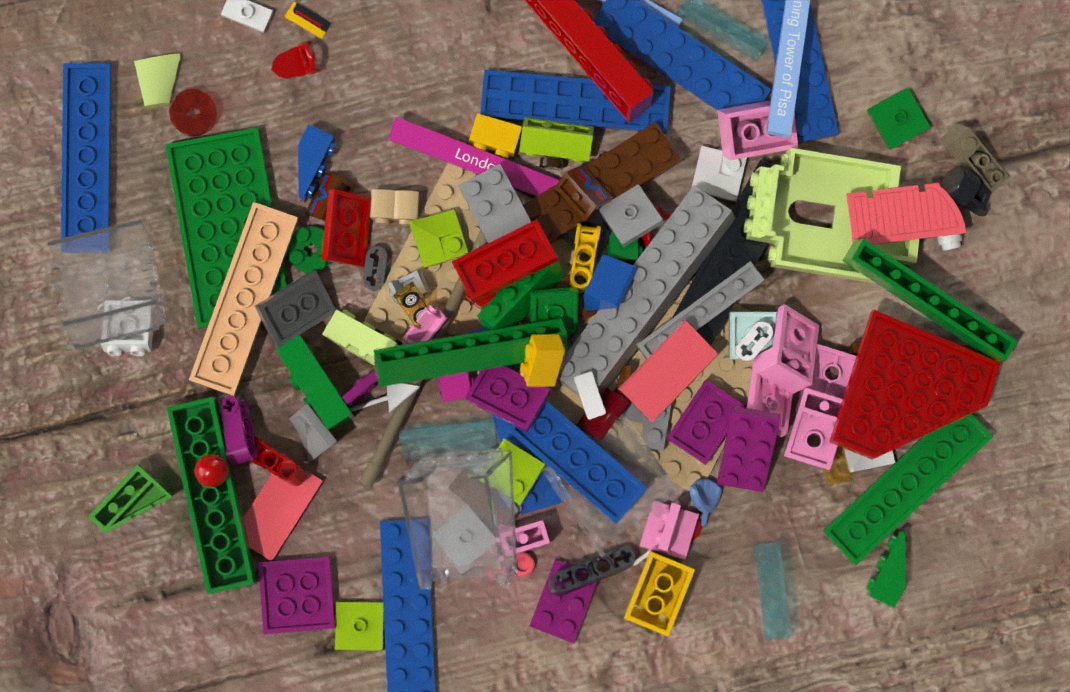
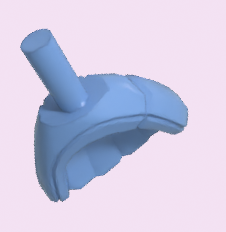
M710 479L697 480L690 486V496L693 504L699 511L703 512L701 526L704 527L707 525L709 513H712L716 508L722 492V488Z

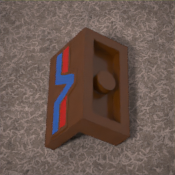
M583 165L566 171L555 186L556 190L584 221L591 219L600 206L613 200V197Z
M324 172L305 215L325 222L329 190L335 189L353 193L356 185L341 176Z

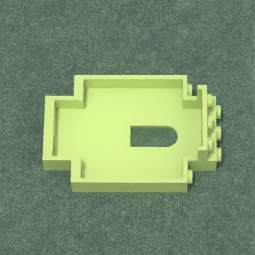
M790 148L786 151V154L783 153L781 165H774L771 168L759 167L755 172H752L750 186H753V192L747 202V209L750 210L749 219H746L744 224V233H747L746 239L774 244L770 247L768 259L771 260V267L875 283L842 261L853 244L846 194L866 191L867 198H873V190L897 188L899 186L901 166ZM795 201H804L834 206L832 229L799 224L792 221L788 213L790 205ZM920 239L874 244V246L901 264L910 266L917 263Z

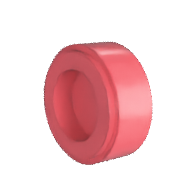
M527 553L516 554L511 560V569L518 576H527L534 569V560Z

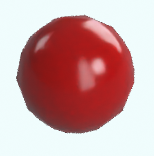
M208 454L198 460L194 472L196 478L203 486L216 487L226 480L228 467L225 460L220 456Z

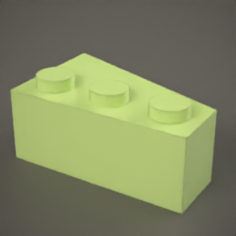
M344 309L342 312L336 310L322 335L368 363L374 365V350L398 345L395 338L386 333L382 335L376 332V327L365 321L362 324L354 320L356 316Z

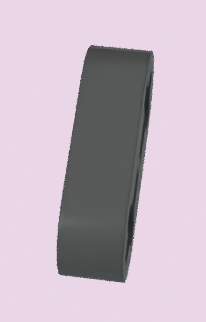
M380 246L371 247L366 254L363 283L370 291L380 290L385 282L388 255L386 250ZM376 251H380V255L384 256L383 259L378 261V267H374V259L370 258L371 255H375ZM373 270L377 271V279H380V283L377 282L375 286H371V283L367 281L368 278H372Z

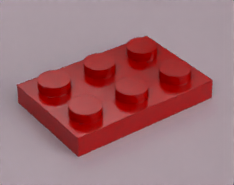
M335 189L329 190L321 260L355 267H365L371 197Z

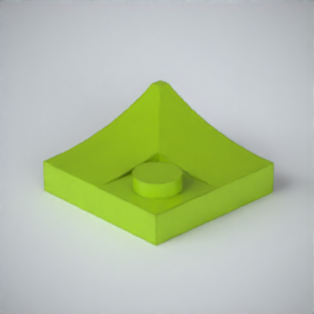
M455 209L409 221L424 269L468 254Z
M503 438L480 481L522 506L546 464Z

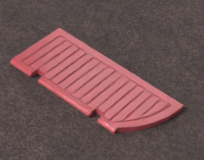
M939 182L925 184V192H919L918 185L873 190V198H867L866 191L846 194L852 243L863 238L874 245L966 233L965 223L958 206L949 194L940 187Z

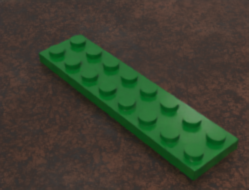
M972 414L924 435L822 532L856 566L989 442L993 436Z

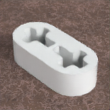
M756 322L737 342L734 350L735 355L745 361L755 358L773 336L771 325L767 322ZM765 326L767 328L765 330L767 336H761L755 340L754 338L758 334L757 327L763 328ZM752 341L754 344L749 349L751 354L742 356L743 350L740 347L742 345L747 346Z

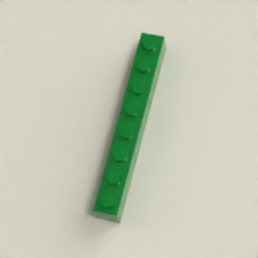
M864 238L855 240L842 260L993 360L998 362L1007 361L1018 342Z
M561 318L374 350L375 373L379 387L518 364L525 361V347L529 344L531 335H559L565 349V356L567 355V332Z

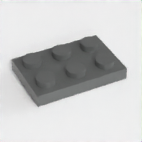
M313 270L254 306L274 345L278 348L333 315L336 311L317 272Z

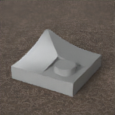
M308 404L289 418L302 440L309 463L337 442Z

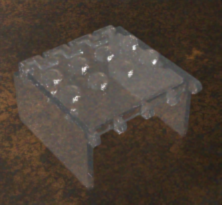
M141 219L48 242V247L57 263L50 265L51 271H60L62 281L54 283V289H64L66 302L57 305L58 310H67L69 321L62 322L61 325L62 331L66 332L71 342L65 344L66 351L159 330V325L167 323L165 307L161 305L163 304L161 287L158 284L157 267L154 264L153 246L149 245L151 240Z
M625 413L615 421L605 435L606 439L600 440L595 436L590 437V439L647 487L644 494L616 525L556 474L550 466L542 470L551 487L601 558L605 556L604 551L601 549L605 543L611 539H614L618 545L623 543L618 534L633 525L638 532L641 531L642 527L638 520L652 511L657 518L661 517L662 515L657 507L668 499L672 503L679 504L675 496L680 492Z

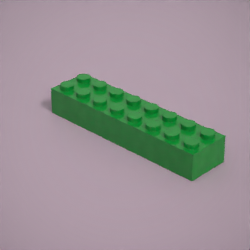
M209 397L166 407L207 595L258 584L234 472L226 455V444L222 431L223 425L218 399ZM213 454L225 460L228 467V475L221 485L205 487L196 478L194 468L202 456Z

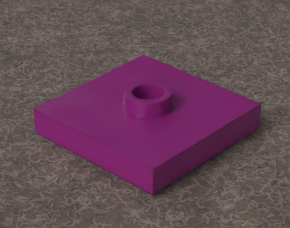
M375 370L367 377L362 376L353 384L354 387L342 396L350 407H353L379 385Z

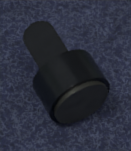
M959 166L952 169L944 178L941 187L949 194L957 206H964L975 215L986 216L988 213L986 206L991 196L990 191L986 189L979 177L965 167ZM975 195L979 196L978 200L974 199Z

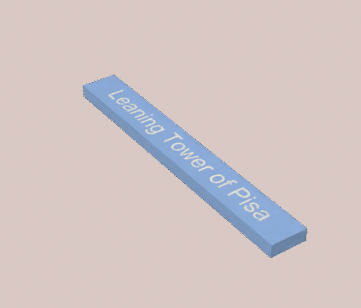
M785 0L766 134L790 138L810 0Z

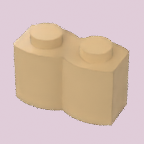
M372 189L371 220H375V224L389 225V221H398L401 226H410L409 221L416 220L419 217V192Z

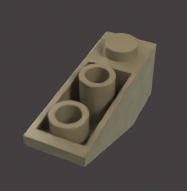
M956 123L940 139L949 152L966 169L979 177L980 181L991 193H994L1009 177L969 127Z

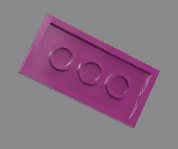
M733 406L718 471L717 485L764 491L781 414Z

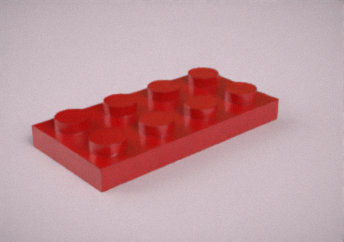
M535 220L452 261V264L472 303H475L558 262V258L538 220Z

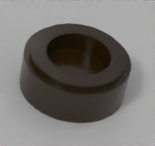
M541 157L539 167L550 170H562L563 160L554 157Z

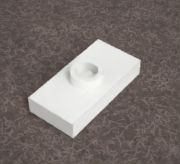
M227 0L221 12V16L262 33H265L273 15V10L248 0Z

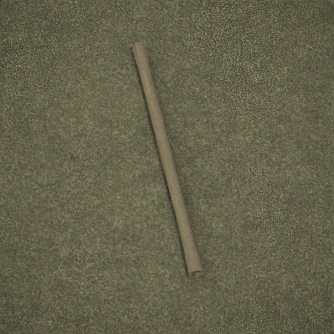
M481 230L474 242L472 251L488 244ZM458 278L442 311L447 319L431 340L443 338L465 293V288L460 278ZM422 380L408 382V384L420 386ZM417 390L395 409L359 482L372 488Z

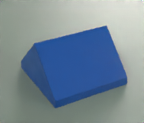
M603 254L585 290L584 309L593 311L619 308L637 268Z

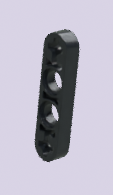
M623 546L557 572L549 581V590L556 596H564L628 570L635 561V553L631 548ZM621 554H623V556L629 557L627 563H625L624 560H621L617 562L614 567L613 561L618 560ZM600 561L606 562L609 565V571L600 572L596 564ZM577 570H584L588 575V579L579 581L575 576V572ZM568 574H570L571 581L565 583L563 589L560 586H555L557 579L560 582L568 580Z

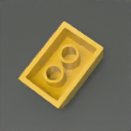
M650 551L629 601L624 619L669 637L695 569Z

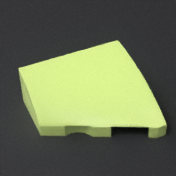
M180 53L134 61L144 105L147 110L170 104L173 85L177 78L178 64L181 61Z

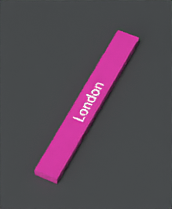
M398 117L395 118L387 139L477 175L501 164L513 189L537 197L559 182L558 179Z

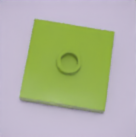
M336 602L335 650L383 651V603Z

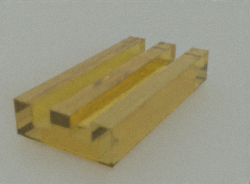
M820 439L814 441L815 447L820 444ZM837 446L836 451L844 476L840 477L834 458L831 466L835 479L832 480L829 470L823 469L828 486L851 479L843 450L840 446Z

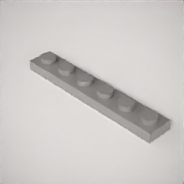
M750 261L638 343L636 347L647 359L684 320L696 331L763 283V277Z

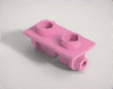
M430 305L425 307L416 320L417 323L421 324V327L412 325L403 336L404 340L402 343L406 345L431 340L435 333L443 326L447 317L438 306Z

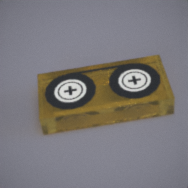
M410 282L393 296L413 325L420 328L421 324L417 323L416 320L424 308L429 307V304L416 285Z

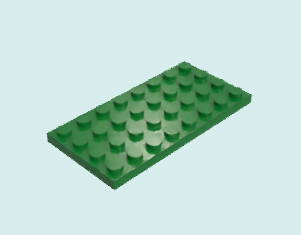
M258 127L165 144L198 329L207 328L210 323L253 202L273 209ZM283 264L271 295L287 286Z

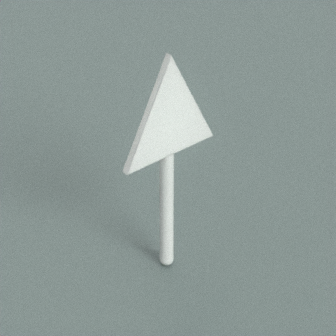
M403 383L387 386V396L350 407L349 409L353 412L388 400L389 412L391 413L419 389L420 386Z

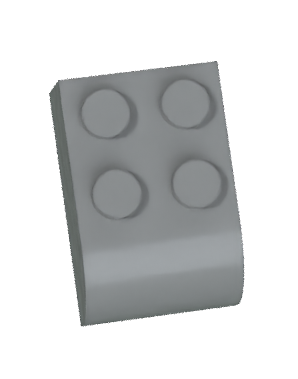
M501 164L458 185L488 243L531 223Z

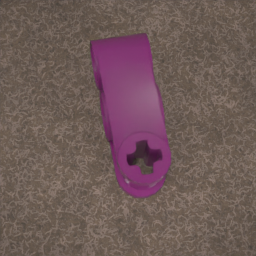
M226 396L221 400L219 407L223 425L222 431L225 438L228 461L231 465L236 466L256 459L257 449L254 442V429L251 423L249 406L245 402L239 401L235 396Z

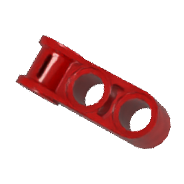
M254 436L257 458L250 460L251 462L263 467L292 486H299L305 481L306 471L302 466ZM294 469L293 474L289 477L290 472Z

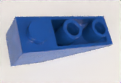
M309 124L298 144L299 199L304 203L307 198H312L316 190L314 183L317 177L321 178L327 166L324 164L327 156L331 157L337 146L334 143L335 138L333 135Z

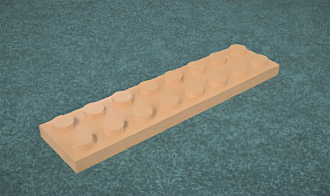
M253 202L189 381L235 396L262 322L254 306L272 294L296 228L298 217Z

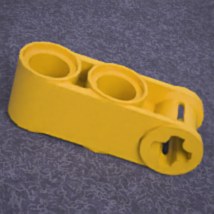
M577 223L574 242L575 249L569 282L571 288L576 287L578 289V293L585 292L592 278L601 226L593 228ZM586 253L590 256V260L582 262L579 260L578 255ZM583 276L587 282L579 285L575 282L574 278Z

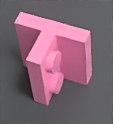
M653 501L640 547L685 561L699 514L683 510L681 505L671 503L670 506Z

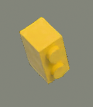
M477 113L470 134L469 144L483 151H486V149L494 151L495 155L501 158L508 159L509 156L514 157L522 133V126Z
M531 335L530 342L525 347V361L520 366V373L525 378L527 387H555L565 352L559 335Z

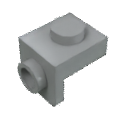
M416 270L398 280L388 282L390 295L397 304H402L403 297L409 292H417L420 296L430 292L421 270Z

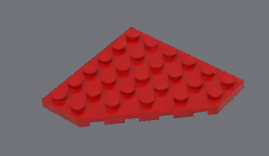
M872 310L829 442L871 460L988 406L1001 362L882 312Z

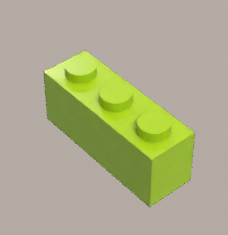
M524 117L519 152H523L528 156L545 155L559 159H571L578 163L589 162L594 127Z

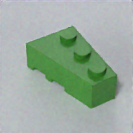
M137 463L88 515V518L104 533H107L172 498L173 495Z

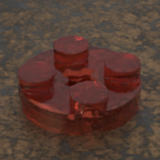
M186 89L178 93L169 108V116L174 127L183 135L200 136L215 126L217 108L213 99L205 92L198 89ZM190 107L200 110V113L194 119L191 116H187V113L190 112Z

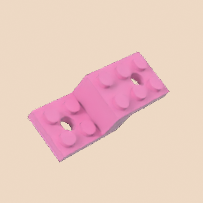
M785 304L778 308L773 347L756 355L753 359L747 409L781 414L777 435L780 437L788 434L792 395L812 385L819 332L818 324Z
M817 344L812 385L801 390L795 409L797 413L783 455L784 457L826 470L831 469L837 445L829 441L856 359L855 355ZM828 367H835L837 369L838 377L835 380H829L826 377L825 371ZM812 433L820 437V444L817 447H810L807 443V437Z

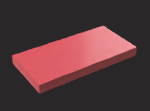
M684 320L618 389L650 422H653L718 353Z
M294 469L290 472L289 477L293 474ZM305 470L306 479L299 486H292L271 474L243 518L250 548L270 561L275 559L323 483V480Z

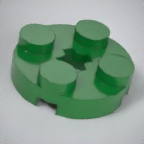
M309 226L300 228L293 234L287 253L290 262L300 272L307 274L313 270L319 273L332 263L321 260L324 240L323 229ZM314 244V248L318 250L317 254L313 253L311 257L307 256L308 252L305 251V247Z

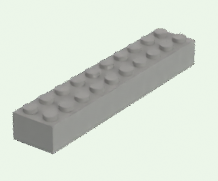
M694 185L633 266L637 270L619 308L603 309L596 313L567 351V355L563 357L557 381L580 397L574 377L591 371L601 397L637 350L636 345L646 338L734 222L735 217L732 210Z

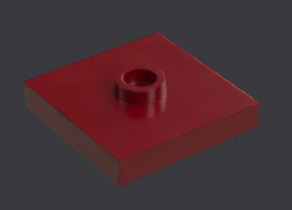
M606 389L601 396L606 413L588 419L585 412L576 424L579 428L600 440L604 438L630 402L625 397L609 389Z

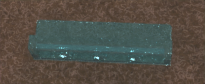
M684 0L676 13L677 16L755 62L769 41L701 0Z
M493 420L399 431L403 460L497 449Z
M780 542L754 545L764 640L791 638Z

